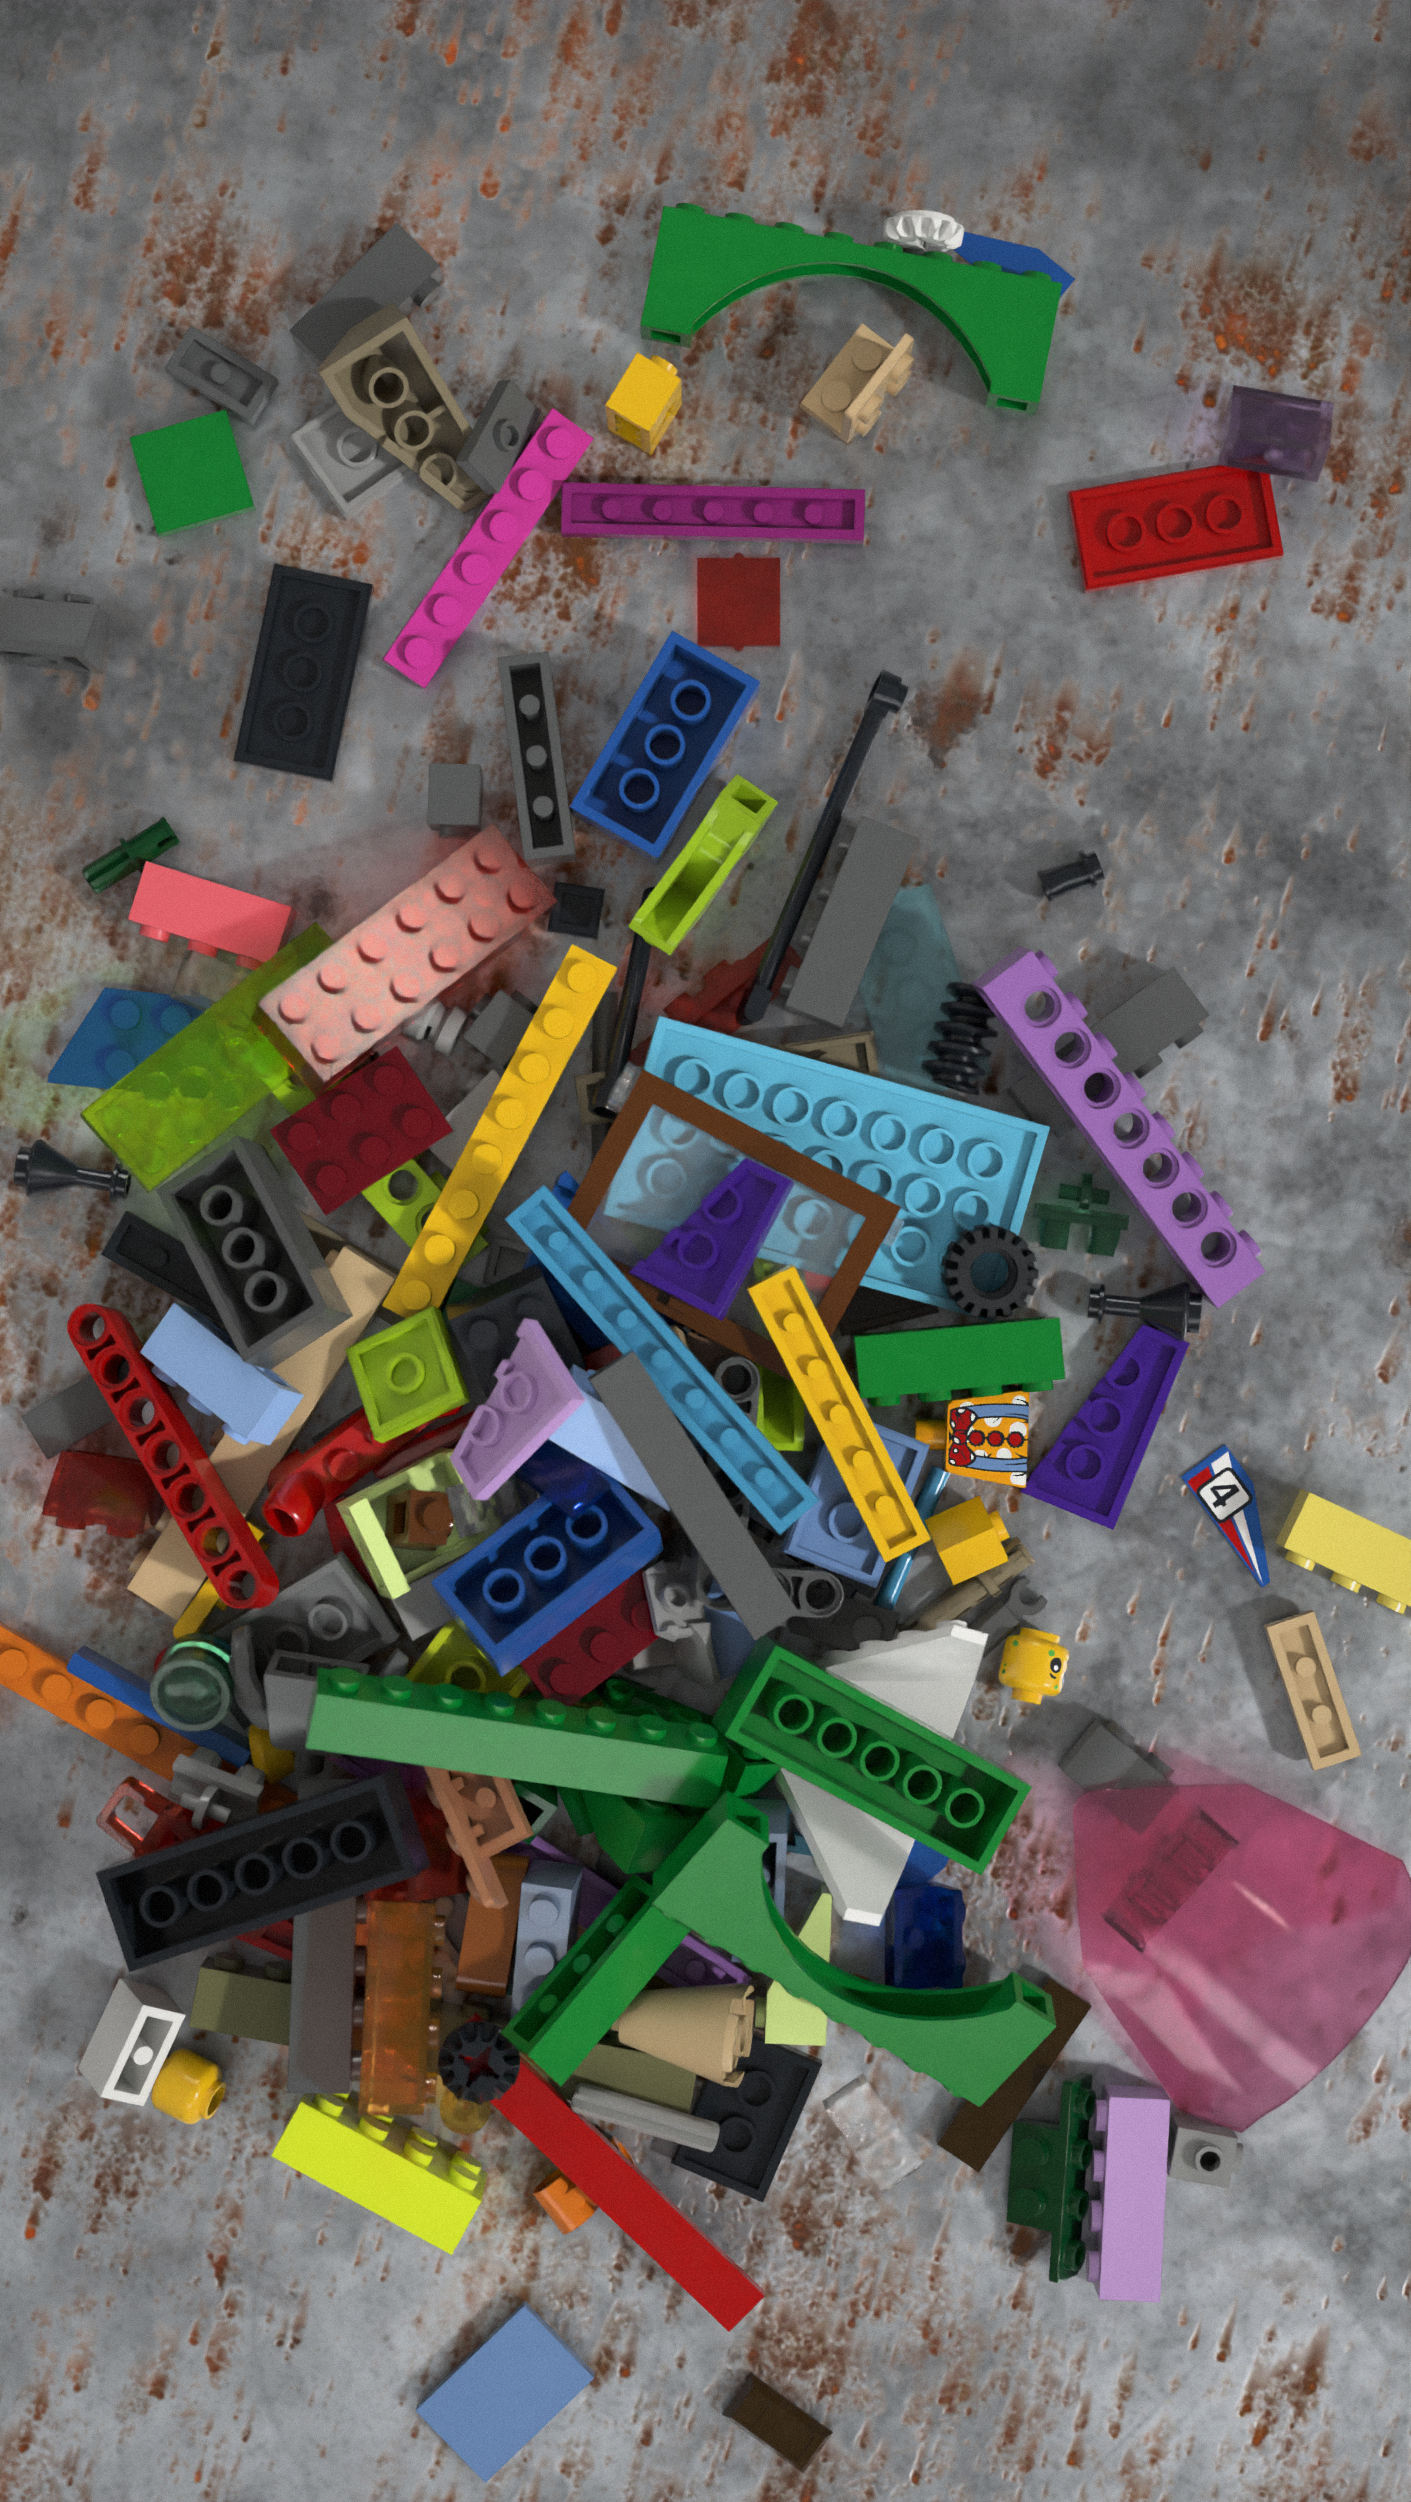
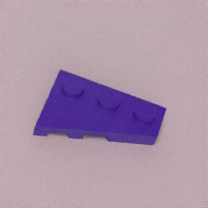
M745 1158L701 1201L702 1205L679 1227L675 1226L662 1239L664 1242L644 1261L641 1259L629 1273L723 1321L788 1198L794 1183L792 1180Z

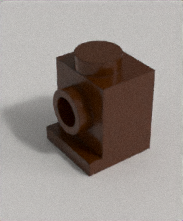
M407 1490L387 1496L385 1537L391 1548L436 1551V1547L447 1545V1538L452 1532L454 1523L453 1511L449 1507V1493ZM404 1508H406L405 1532H403Z

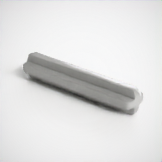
M583 2082L578 2083L571 2101V2110L573 2112L706 2152L714 2150L720 2133L719 2125L716 2122Z

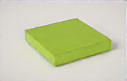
M434 1306L345 1348L374 1440L380 1443L389 1441L471 1401L441 1310Z

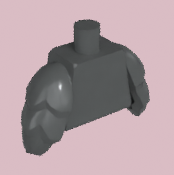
M249 1624L237 1628L232 1633L228 1668L235 1684L233 1695L240 1710L253 1725L261 1730L269 1731L272 1746L277 1749L295 1751L294 1769L297 1772L305 1775H314L322 1772L325 1756L339 1758L343 1754L306 1748V1723L318 1667L325 1669L345 1667L353 1669L359 1674L369 1675L371 1665L275 1649L271 1658L264 1640L258 1636ZM397 1648L392 1652L376 1676L397 1675L405 1678L408 1671V1657Z

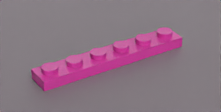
M554 408L548 411L517 457L499 493L492 494L382 657V661L420 688H426L561 488L562 482H565L594 439Z

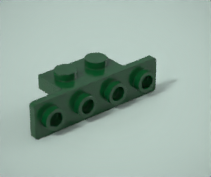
M1079 2073L1063 2081L1060 2125L1020 2118L1013 2122L1006 2222L1052 2232L1049 2281L1058 2284L1078 2274L1083 2266L1086 2254L1085 2243L1081 2241L1082 2222L1089 2207V2194L1085 2190L1086 2170L1091 2163L1093 2152L1092 2142L1088 2140L1089 2122L1095 2111L1096 2100L1095 2091L1092 2090L1093 2077L1092 2074Z

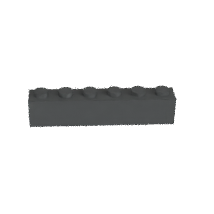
M299 1778L298 1800L358 1779ZM363 1893L294 1917L287 2093L350 2094L352 2081H362L363 2050H353L354 2029H363L365 1998L355 1997L356 1976H365L366 1945H357L358 1924H367L368 1893Z

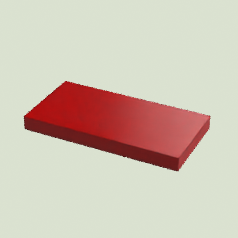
M1267 456L1068 491L1067 493L1084 594L1278 560L1284 556Z

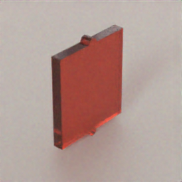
M736 553L734 558H697L698 646L734 647L736 652L743 651L744 647H780V558H744L741 553Z

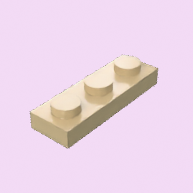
M1310 1609L1263 1625L1310 1768L1316 1771L1361 1756L1362 1754L1315 1612Z

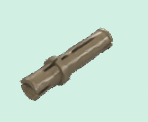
M1016 1536L1003 1547L1009 1561L961 1583L952 1585L903 1623H899L897 1625L898 1631L919 1630L926 1632L936 1629V1623L940 1621L958 1620L990 1595L993 1598L1002 1593L1000 1588L1030 1565L1035 1564V1559Z

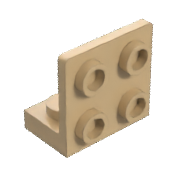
M862 323L802 400L800 408L847 444L856 433L864 437L881 415L879 408L884 401V396L889 393L895 397L910 378L912 371L909 369L915 361V358L911 356L915 339L906 333L894 348Z

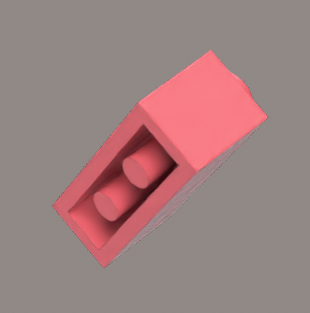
M146 861L128 920L141 925L139 935L168 944L170 935L188 940L187 950L215 959L218 950L237 956L235 965L264 974L266 965L280 969L297 911L290 906Z

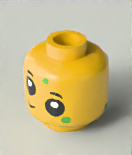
M1021 1628L1020 1635H1013L1006 1639L998 1679L1001 1684L1013 1689L1011 1699L1041 1705L1042 1696L1052 1697L1061 1692L1069 1660V1652L1063 1645L1059 1644L1060 1636L1039 1630Z

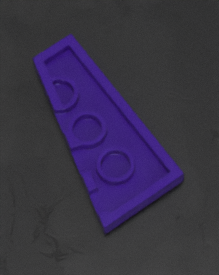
M1140 1324L1028 1476L1026 1488L1020 1487L1018 1491L1114 1530L1190 1343L1186 1341L1179 1342L1164 1332Z

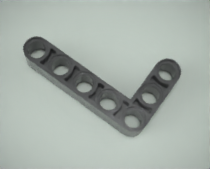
M733 1355L723 1356L715 1360L708 1372L721 1386V1377L727 1367L738 1365L743 1369L746 1379L744 1386L740 1391L728 1393V1395L749 1419L757 1425L760 1375L756 1366L748 1359ZM703 1447L704 1463L714 1477L722 1468ZM736 1485L734 1490L725 1496L747 1530L750 1500ZM692 1544L689 1583L693 1596L710 1609L735 1612L724 1593L717 1598H709L705 1595L704 1581L711 1573ZM769 1564L798 1610V1613L793 1616L829 1617L842 1606L844 1599L843 1586L839 1579L831 1573L816 1567ZM824 1579L828 1585L827 1598L819 1605H809L805 1596L808 1585L814 1580Z

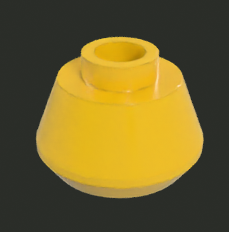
M251 1723L249 1726L251 1756L254 1767L264 1771V1781L275 1784L296 1771L294 1769L295 1751L275 1748L270 1743L269 1731L261 1730Z

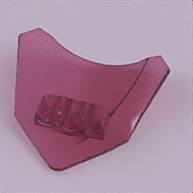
M1194 1784L1100 1789L1085 1792L1077 1798L1073 1806L1072 1822L1076 1892L1083 1968L1180 2111L1240 2133L1244 2132L1264 2115L1280 2107L1301 2091L1344 2050L1386 1998L1411 1956V1878L1403 1860L1248 1784Z

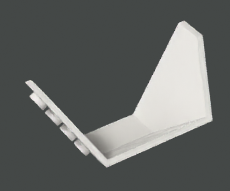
M945 1620L936 1623V1629L926 1632L919 1630L902 1631L897 1634L896 1640L888 1642L881 1640L864 1641L859 1644V1649L850 1652L845 1650L826 1651L822 1653V1659L815 1660L814 1662L953 1738L978 1674L989 1634L967 1628V1623L964 1621ZM782 1767L775 1776L776 1787L784 1795L793 1813L794 1824L805 1838L813 1855V1864L823 1876L833 1897L834 1908L844 1920L879 1927L915 1839Z

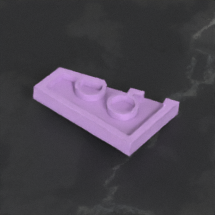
M523 1319L516 1333L520 1340L509 1360L502 1359L494 1374L498 1379L487 1403L477 1406L450 1457L452 1464L473 1499L487 1500L586 1401L537 1320Z

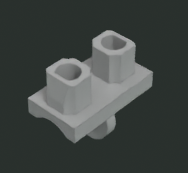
M200 1746L190 1757L179 1754L173 1763L172 1770L174 1771V1776L168 1798L180 1802V1806L194 1811L192 1827L203 1831L211 1819L224 1824L232 1823L259 1813L264 1790V1771L247 1764L246 1766H241L236 1775L221 1770L222 1758L217 1752Z

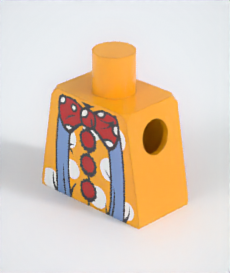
M1013 1389L1002 1391V1395L972 1397V1395L944 1400V1420L915 1419L914 1439L929 1444L928 1450H942V1469L945 1472L1026 1488L1030 1392Z

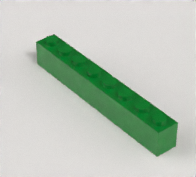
M318 1667L306 1723L307 1749L708 1809L717 1802L729 1757L725 1736L719 1729L702 1722H694L689 1725L665 1721L661 1717L649 1714L640 1717L618 1714L604 1707L585 1709L566 1706L552 1699L533 1701L514 1698L501 1691L481 1693L462 1690L460 1687L449 1683L429 1685L411 1682L397 1675L386 1677L364 1675L345 1667L334 1669Z

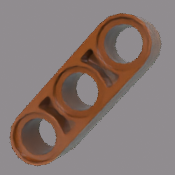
M502 1850L489 1858L509 1904L500 1909L486 1908L482 1902L478 1903L470 1893L455 1990L505 1999L518 1933L521 1885L529 1869L530 1855Z

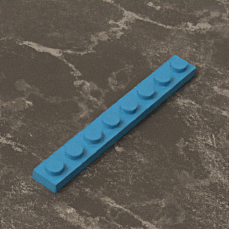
M546 1185L539 1188L505 1218L508 1224L622 1354L629 1350L635 1352L671 1411L779 1535L820 1500Z

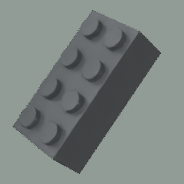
M237 1135L156 1189L244 1363L271 1370L353 1316L265 1146Z

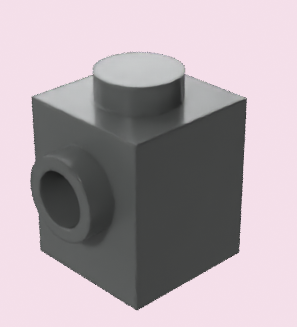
M501 989L494 997L486 993L470 1012L469 1017L474 1020V1023L463 1035V1038L503 1070H506L538 1006L516 989L511 996H508Z

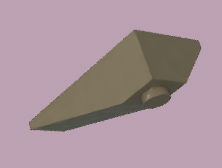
M391 302L350 328L317 369L344 415L379 442L393 456L408 466L424 482L463 514L489 499L492 494H486L455 462L472 428L407 316Z

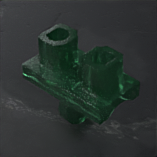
M1081 1172L1078 1186L1060 1183L1058 1189V1198L1075 1201V1208L1034 1203L1032 1218L1039 1219L1037 1227L1038 1247L1067 1250L1070 1224L1088 1226L1085 1253L1113 1257L1119 1241L1120 1231L1128 1230L1130 1215L1088 1210L1090 1203L1108 1205L1110 1190L1092 1188V1173Z

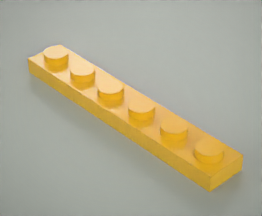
M790 1264L747 1286L746 1289L883 1561L886 1563L931 1540L794 1265Z

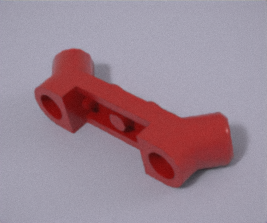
M464 1405L384 1443L374 1440L363 1406L305 1453L302 1454L297 1448L276 1464L268 1476L267 1490L269 1495L261 1507L265 1520L272 1529L284 1537L303 1536L321 1509L434 1420L457 1414Z

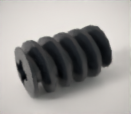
M952 982L947 984L945 990L957 1001L942 1002L939 1008L951 1020L937 1021L933 1027L945 1039L929 1041L927 1049L937 1056L938 1059L923 1060L921 1068L932 1077V1079L928 1080L936 1084L978 1096L980 1090L968 1082L969 1077L985 1076L986 1071L974 1061L976 1057H991L992 1051L980 1042L982 1038H997L998 1032L987 1024L988 1019H995L996 1016L972 984Z

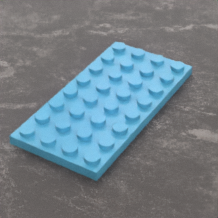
M659 1015L657 1016L643 1065L644 1070L901 1207L859 1285L973 1316L956 1305L948 1296L946 1285L942 1283L941 1274L944 1273V1266L941 1265L943 1256L947 1257L949 1253L947 1248L951 1241L956 1242L960 1238L959 1233L965 1229L968 1231L973 1230L976 1225L1001 1226L1019 1236L1049 1133V1126ZM654 1104L609 1186L602 1211L603 1214L670 1232L675 1226L679 1227L702 1205L701 1201L745 1158H748L792 1180L794 1183L757 1257L785 1265L792 1264L796 1268L832 1278L836 1274L866 1218ZM988 1252L981 1254L971 1266V1280L982 1291L996 1290L1004 1284L1008 1273V1266L1005 1259L998 1253Z

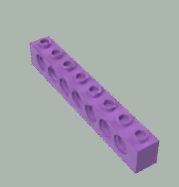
M1019 946L971 984L1197 1291L1202 1293V1298L1218 1309L1266 1272L1256 1259L1262 1253L1260 1248L1244 1229L1237 1233L1227 1219L1233 1215V1212L1222 1196L1215 1190L1209 1194L1199 1179L1205 1174L1197 1161L1187 1151L1180 1154L1170 1139L1176 1134L1167 1120L1158 1111L1152 1115L1141 1101L1147 1095L1141 1084L1129 1071L1123 1075L1112 1061L1117 1056V1052L1108 1039L1100 1031L1093 1035L1082 1020L1088 1015L1086 1009L1071 991L1063 994L1054 982L1053 978L1058 975V971L1049 958L1041 950L1034 954L1032 950ZM1041 991L1045 996V1008L1038 1016L1029 1018L1025 1012V1002L1032 993ZM1071 1032L1075 1038L1074 1049L1068 1056L1058 1058L1054 1048L1055 1042L1060 1035ZM1101 1072L1104 1078L1102 1091L1095 1097L1087 1098L1084 1092L1086 1080L1092 1074ZM1124 1113H1131L1133 1117L1132 1129L1127 1135L1116 1137L1114 1134L1116 1119ZM1160 1153L1162 1157L1161 1168L1153 1176L1145 1177L1143 1164L1146 1158L1151 1154ZM1188 1192L1191 1199L1188 1210L1181 1215L1174 1216L1172 1212L1173 1201L1178 1195ZM1212 1232H1217L1219 1235L1217 1248L1210 1254L1202 1255L1201 1243L1204 1237Z

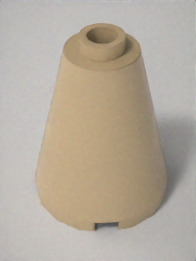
M743 1983L641 1990L611 2028L612 2031H618L619 2041L625 2045L725 2087H738L745 2071L735 2070L738 2058L742 2056L749 2057L752 2044L756 2009L755 2000L746 1999V1997L754 1991V1987Z

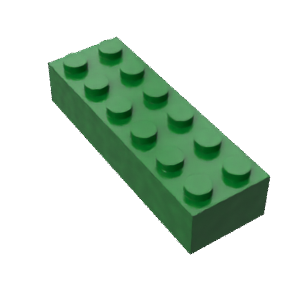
M766 1634L757 1640L711 1721L724 1736L981 1876L1032 1788L1013 1771Z

